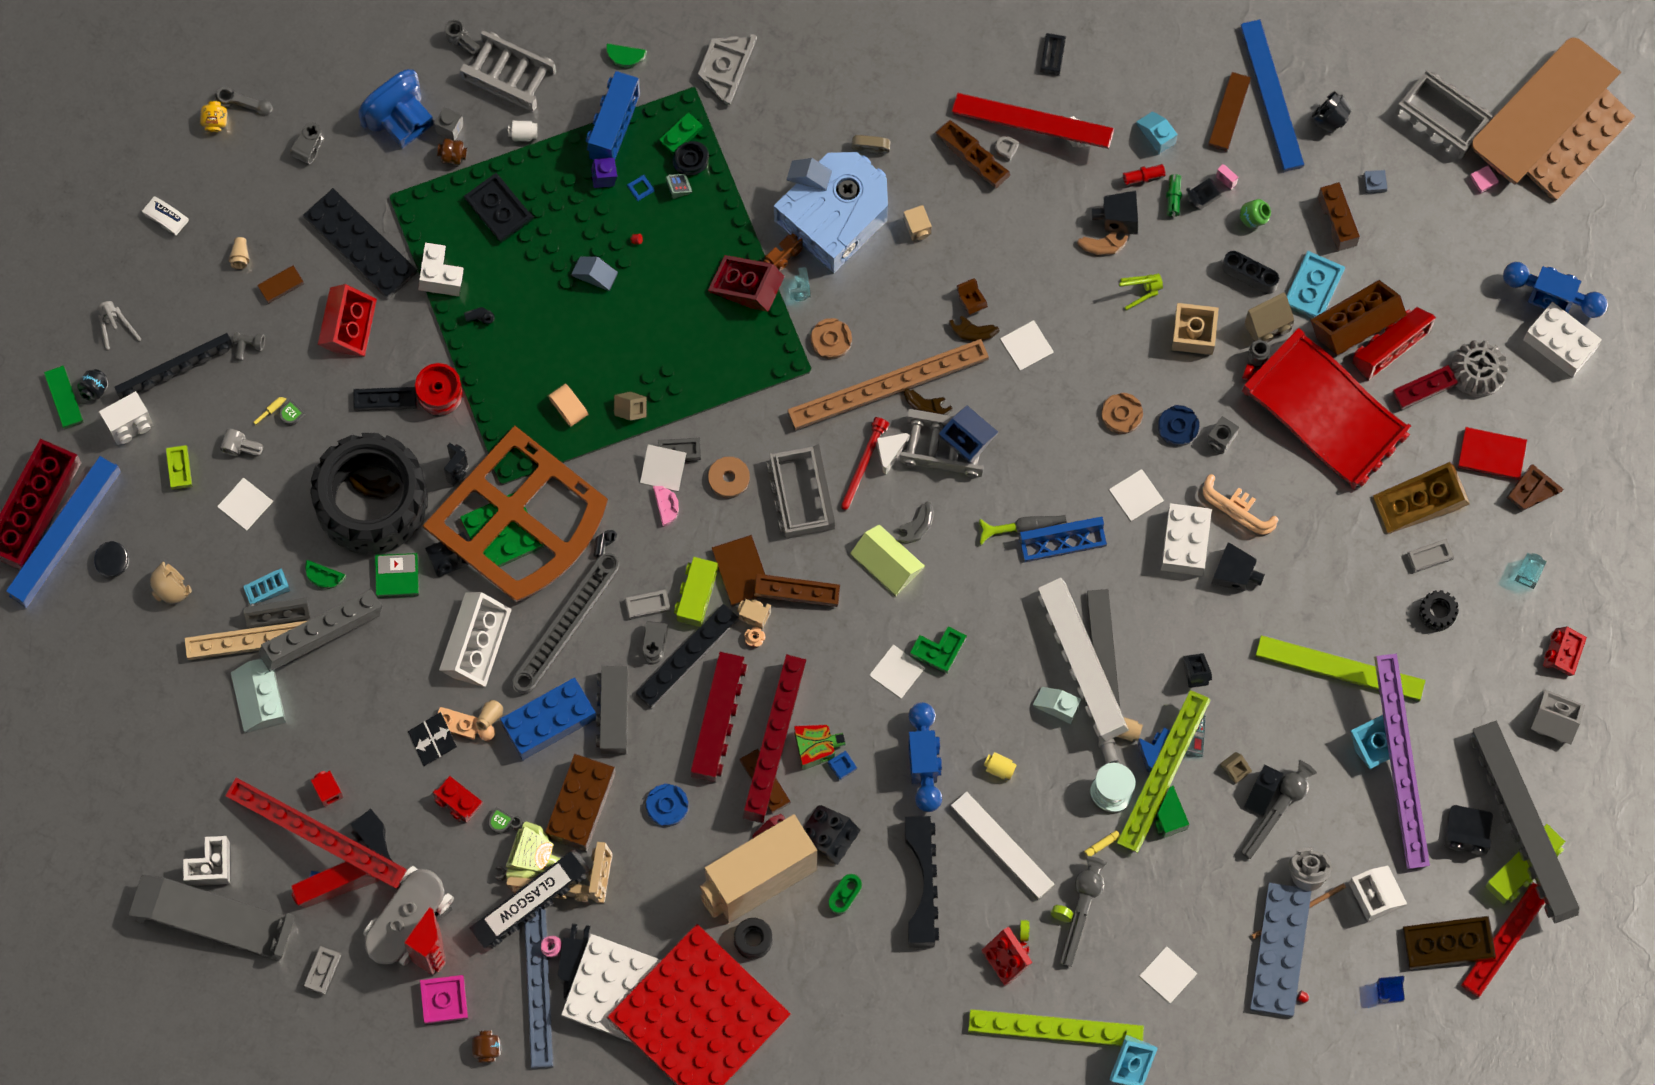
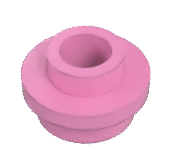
M548 936L543 939L541 950L544 955L555 957L561 952L562 942L558 937ZM555 944V947L550 950L551 945Z

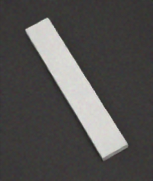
M965 792L951 805V808L1038 900L1054 887L1055 884L968 792Z

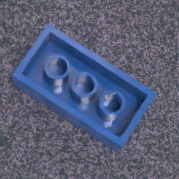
M615 71L614 76L609 78L607 83L608 92L602 96L600 101V113L595 114L593 120L595 126L593 131L588 132L586 138L590 159H616L640 97L639 78Z
M574 677L500 718L505 732L523 761L597 720L595 710Z

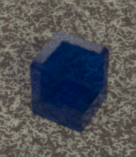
M1404 976L1378 978L1376 986L1379 1004L1403 1002L1405 1000Z

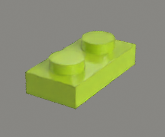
M187 445L166 448L171 489L193 487Z

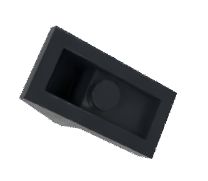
M1204 653L1183 656L1188 687L1209 685V681L1212 680V672Z

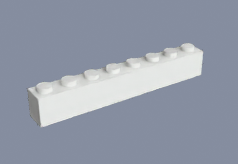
M1058 578L1039 587L1041 595L1038 596L1042 607H1046L1048 610L1046 618L1051 626L1054 625L1056 632H1054L1058 644L1062 643L1063 645L1062 655L1066 663L1070 662L1072 666L1069 669L1074 681L1078 680L1080 685L1077 688L1082 700L1086 699L1088 705L1085 706L1089 717H1093L1096 724L1093 725L1097 736H1102L1107 741L1129 731L1066 583L1062 578Z

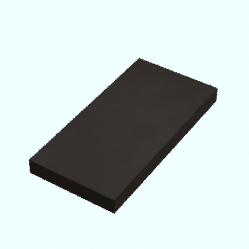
M1489 916L1403 926L1409 970L1496 959Z

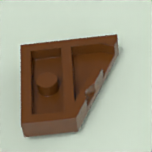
M1532 464L1506 498L1521 510H1524L1562 492L1564 489Z

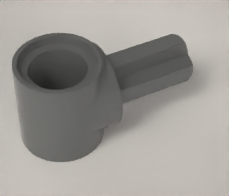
M458 20L447 22L445 32L448 42L456 46L461 45L472 55L477 53L480 46L468 36L469 32L463 28L462 23ZM453 30L460 31L458 34H451Z

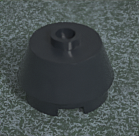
M1335 91L1327 96L1328 99L1321 106L1319 105L1312 115V120L1316 123L1317 127L1330 132L1336 131L1339 127L1342 128L1349 120L1347 117L1351 113V108L1344 96L1337 94Z

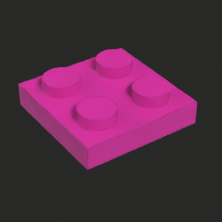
M464 975L420 980L425 1024L468 1019Z

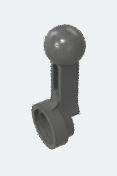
M227 87L217 89L214 94V101L221 102V106L229 108L232 104H237L255 110L261 116L269 115L273 109L272 104L268 100L259 101L238 94ZM225 92L229 94L230 99L224 101L219 97V94Z

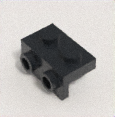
M449 442L447 449L451 460L444 467L447 482L454 486L457 482L460 483L464 479L469 465L465 449L458 444L454 446Z
M464 532L458 534L464 540L468 541ZM441 542L434 543L425 548L437 577L469 565Z

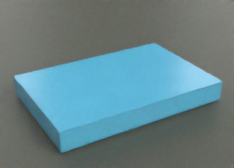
M1307 251L1287 294L1290 308L1310 318H1314L1326 311L1345 267Z

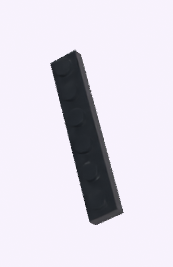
M225 333L115 386L116 393L121 400L135 391L138 393L142 390H149L161 381L165 382L172 379L179 372H187L198 363H206L211 357L228 352L233 347L232 341L228 333Z
M723 603L636 692V695L652 709L739 620V617Z

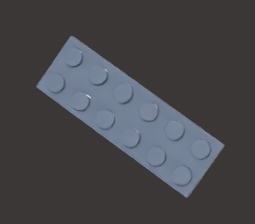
M1275 883L1268 884L1250 1006L1251 1011L1294 1017L1312 891Z

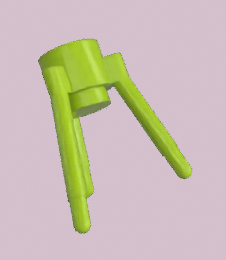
M1159 273L1121 278V283H1119L1120 287L1143 284L1145 291H1150V293L1125 306V310L1138 305L1152 296L1158 295V290L1163 289V282Z

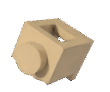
M746 599L741 601L737 610L739 620L763 630L771 613V605L767 604L766 607H763V604L757 600L749 601Z

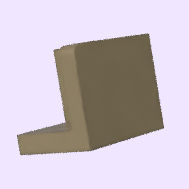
M633 392L614 395V414L627 420L646 417L647 397Z

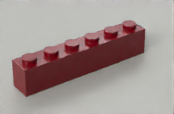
M719 652L691 768L692 778L716 783L717 777L722 776L724 765L721 764L722 756H727L729 744L725 743L727 736L731 737L734 725L730 724L732 716L736 717L738 704H735L736 697L741 696L743 684H740L742 676H746L748 664H745V657Z

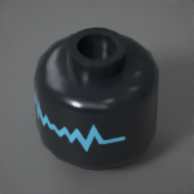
M94 369L84 373L77 387L81 397L90 401L99 400L109 384L107 376L102 371Z

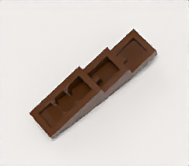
M949 120L936 132V135L964 163L994 188L997 189L1011 176L1009 170L995 161L994 156L981 147L976 138L953 121Z

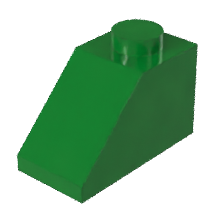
M1174 785L1169 787L1157 814V821H1154L1157 832L1162 833L1164 838L1186 831L1190 825Z

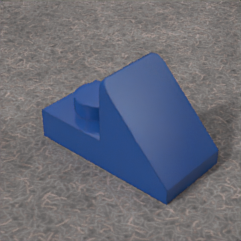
M1166 728L1161 733H1156L1152 741L1155 745L1141 738L1138 740V747L1146 770L1151 773L1170 733V730Z

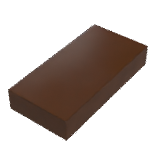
M294 265L258 284V288L269 304L302 286L304 281Z

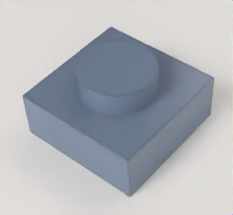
M1385 170L1364 172L1366 193L1387 192Z

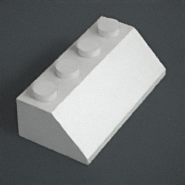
M465 592L439 671L454 679L486 687L512 609L482 592Z

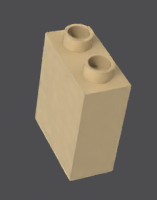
M795 814L706 866V882L699 886L703 893L700 897L713 918L723 913L728 923H731L816 872L817 849Z

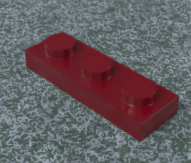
M1447 365L1393 389L1392 393L1401 410L1457 386L1458 381L1454 377L1450 366Z

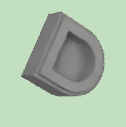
M1008 136L1001 137L996 142L995 151L1000 157L1010 161L1019 145V141Z

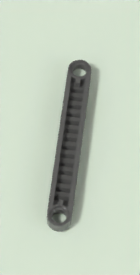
M605 553L598 558L513 678V685L517 692L527 694L534 689L541 677L545 675L546 670L550 668L551 663L555 661L556 656L559 655L570 637L573 636L574 631L578 629L579 624L583 622L584 617L588 615L589 610L593 608L594 603L598 601L599 596L602 595L604 589L607 588L609 582L619 569V561L614 554ZM607 559L614 562V566L611 569H605L602 564ZM520 678H528L530 684L527 687H520L518 685Z

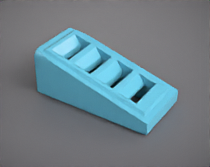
M282 568L243 586L250 604L263 602L290 591ZM279 579L281 585L278 587L275 582V580ZM271 582L274 589L269 590L267 583ZM261 585L264 586V589L266 591V593L264 594L261 593V590L259 588V586ZM253 588L256 589V592L258 594V597L254 598L251 590Z

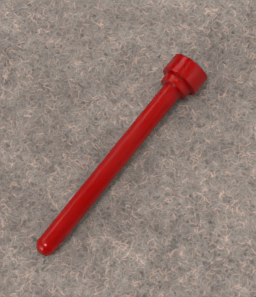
M874 417L871 424L873 432L841 504L843 510H847L853 500L877 444V438L883 435L890 425L885 419Z

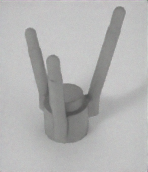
M112 301L103 302L98 306L97 309L100 314L97 317L101 324L106 350H109V341L105 321L106 323H111L113 329H117L115 323L117 316L137 341H141L137 332L122 315L119 307H115Z

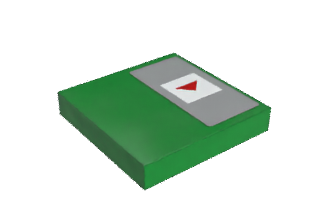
M418 553L375 555L377 597L419 595Z

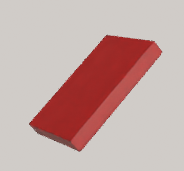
M1465 427L1458 468L1520 480L1527 439Z

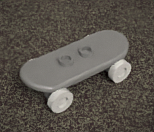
M414 866L410 867L400 882L402 885L382 913L368 924L363 933L366 936L365 949L373 961L379 964H392L398 961L403 966L407 965L411 959L404 942L428 908H432L434 913L436 911L440 915L449 908L454 897L449 893L444 896L443 883L434 872L427 869L418 870Z

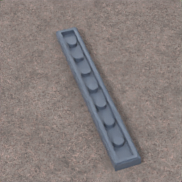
M542 908L535 912L537 916L528 923L524 920L531 1069L553 1067L548 957L541 950V943L547 937L546 909L543 910Z

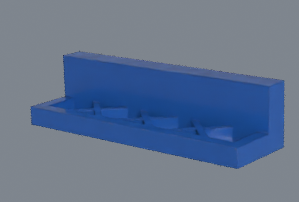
M1103 516L1020 532L1019 540L1024 562L1107 546L1103 529ZM1099 531L1101 542L1093 543L1087 539L1090 533ZM1075 536L1082 541L1078 546L1072 547L1066 543L1069 537ZM1052 540L1061 544L1058 550L1054 551L1048 549L1046 545ZM1035 544L1041 548L1037 554L1028 556L1026 545Z

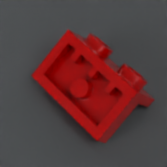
M1568 626L1556 628L1551 635L1550 646L1544 655L1543 666L1546 668L1554 667L1568 676L1575 675L1587 637Z
M451 776L447 778L438 790L435 789L432 792L435 798L434 802L441 808L446 806L450 809V814L458 821L462 819L467 823L483 805V801Z

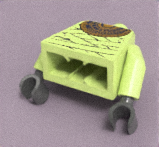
M514 817L515 821L520 822V824L517 826L510 824L513 831L517 832L506 864V868L509 869L506 871L503 867L497 866L496 870L503 871L501 876H494L497 880L503 881L509 877L535 878L538 874L545 871L546 867H550L561 859L551 855L554 844L549 841L548 835L545 834L541 826L527 821L523 823L521 817Z

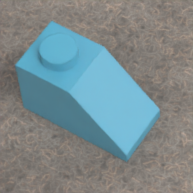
M1152 111L1136 121L1137 126L1158 154L1163 153L1176 144L1178 134L1166 118Z

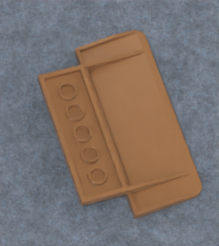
M1578 38L1568 39L1475 136L1472 141L1474 151L1514 185L1527 174L1553 201H1556L1635 117L1606 89L1619 76L1621 71Z

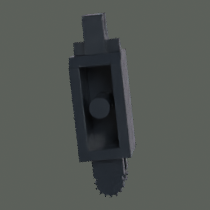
M573 923L570 938L563 937L558 977L563 985L564 1000H567L590 937L591 926H585L583 940L576 939L578 927L577 924Z

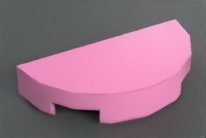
M653 486L662 526L664 527L676 519L679 512L678 499L675 493L663 486Z

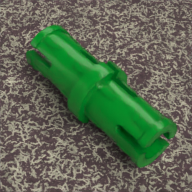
M1174 174L1169 176V191L1166 192V198L1168 199L1167 215L1173 217V209L1175 217L1180 215L1182 176L1176 174L1175 179Z

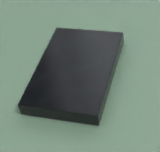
M497 173L463 196L500 243L534 220L533 216Z

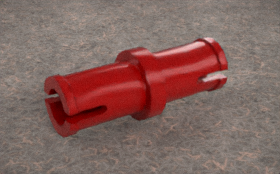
M1160 164L1148 168L1143 166L1139 170L1124 172V184L1127 186L1138 182L1147 183L1151 179L1165 177L1164 165Z

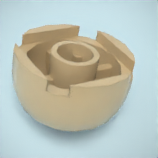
M162 562L153 571L150 578V585L153 589L151 593L159 602L161 600L172 604L181 602L191 594L192 590L189 584L186 587L183 585L182 580H185L183 576L170 564L165 566V562Z

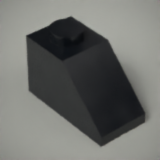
M1264 764L1244 808L1263 817L1284 773Z

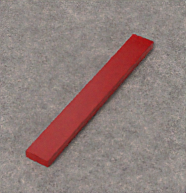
M957 93L952 113L1106 149H1109L1114 133V128L961 93Z

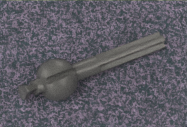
M1299 760L1298 771L1296 773H1288L1281 779L1279 783L1281 795L1241 850L1244 856L1251 859L1292 801L1302 800L1307 795L1309 784L1306 780L1308 777L1317 774L1311 765Z
M1086 856L1088 869L1079 873L1075 879V888L1080 895L1060 960V964L1072 967L1092 898L1100 895L1104 889V879L1099 873L1107 862L1097 857Z

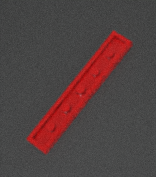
M1532 882L1493 938L1496 959L1478 961L1462 983L1461 987L1477 998L1484 992L1544 905V899H1540L1536 892V883Z

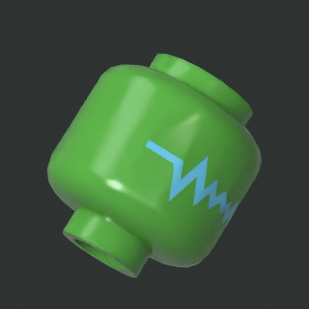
M1261 199L1244 203L1240 210V219L1249 228L1265 225L1271 216L1270 206Z

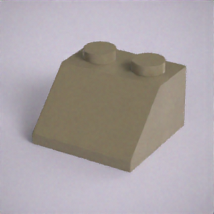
M1285 292L1248 310L1244 325L1254 341L1262 340L1268 343L1274 339V336L1278 334L1284 335L1292 330L1294 317Z

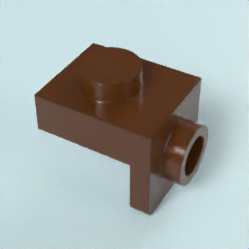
M975 278L957 285L959 300L969 315L988 307L987 301L980 292Z

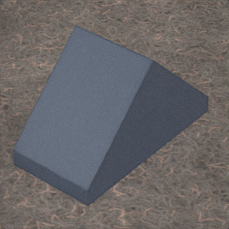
M813 158L793 160L786 180L826 191L832 171Z
M580 257L571 275L610 291L618 272L599 257Z

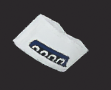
M155 196L142 210L146 217L159 223L163 229L174 235H177L189 221L182 213Z

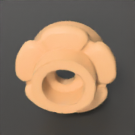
M752 627V629H748L744 634L746 644L752 647L761 646L765 640V633L759 627Z

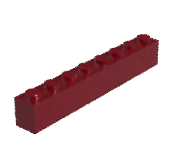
M788 654L785 656L746 801L743 819L764 823L807 659Z

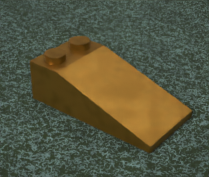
M1451 462L1373 495L1389 534L1451 513L1470 504L1455 466Z

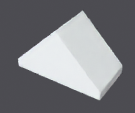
M907 433L877 438V448L884 474L888 473L900 456V453L903 452L909 443L910 435Z

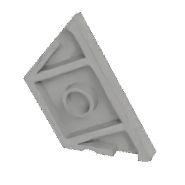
M753 34L750 37L744 38L734 36L727 39L715 38L711 40L698 77L728 106L732 102L757 40V35Z

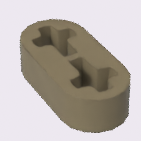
M856 135L852 137L851 148L859 152L887 154L890 152L891 141L883 137Z

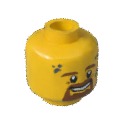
M209 101L208 105H204L201 108L200 125L205 127V131L221 132V129L225 128L227 124V109L221 106V102Z

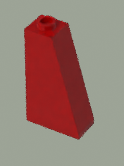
M345 861L291 885L293 889L292 898L298 906L307 908L381 880Z

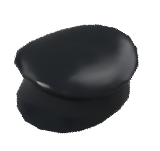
M685 142L677 148L673 155V166L680 174L695 175L701 173L708 164L709 152L700 142Z
M114 541L103 543L97 549L94 557L96 570L108 577L121 575L126 571L129 564L128 551L120 543Z

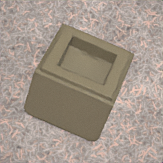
M1237 752L1220 763L1222 769L1235 784L1252 772L1243 755Z

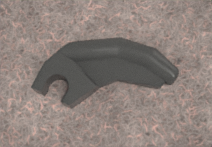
M931 502L922 504L917 519L900 526L899 532H906L907 536H899V543L909 544L919 541L931 527L934 516Z

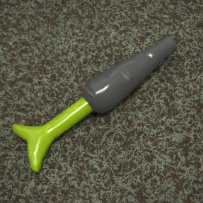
M1066 515L1028 516L1018 518L1015 523L991 526L982 519H979V525L983 529L979 542L982 545L995 534L1013 531L1020 533L1067 523Z

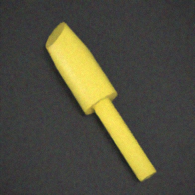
M279 397L266 408L267 410L254 421L255 425L269 413L275 412L286 401V398Z

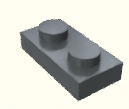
M700 438L658 440V447L685 452V461L701 460Z

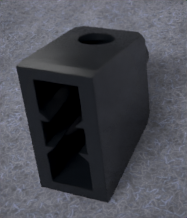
M1136 191L1105 196L1103 208H1092V221L1104 220L1106 232L1138 234Z
M1228 542L1211 584L1245 591L1248 582L1261 586L1265 574L1254 570L1257 562L1256 558Z

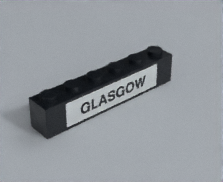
M576 849L571 850L469 928L484 949L490 946L493 949L503 942L501 938L508 933L510 936L520 929L518 925L524 920L528 923L537 916L535 913L540 908L545 910L554 903L552 899L557 895L561 898L571 890L569 886L576 882L578 885L588 878L586 874L591 869Z

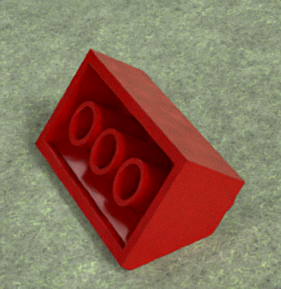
M1419 307L1412 311L1408 309L1406 311L1407 315L1402 317L1401 320L1387 326L1383 334H1376L1369 341V345L1365 348L1361 346L1354 352L1353 365L1369 381L1429 334L1436 317Z
M429 907L404 944L411 961L433 976L436 971L439 973L446 962L444 961L445 953L440 927L434 910Z

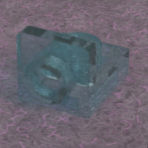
M806 267L798 268L799 275L795 276L797 288L789 290L790 300L804 301L811 297Z

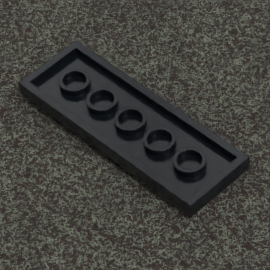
M334 188L303 214L304 218L386 299H389L418 273L417 269Z

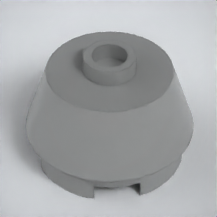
M1310 847L1299 849L1296 855L1289 861L1292 880L1302 890L1314 891L1319 889L1332 872L1331 862L1327 854L1323 853L1322 855L1319 852L1313 851V848Z

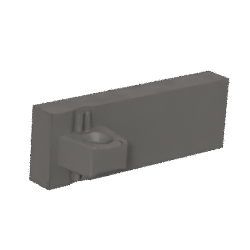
M307 598L261 605V602L248 604V607L243 608L247 629L310 618Z

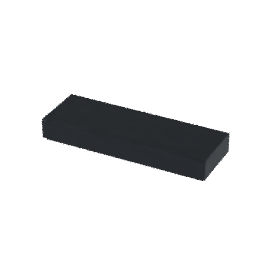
M415 387L353 389L354 411L417 409Z

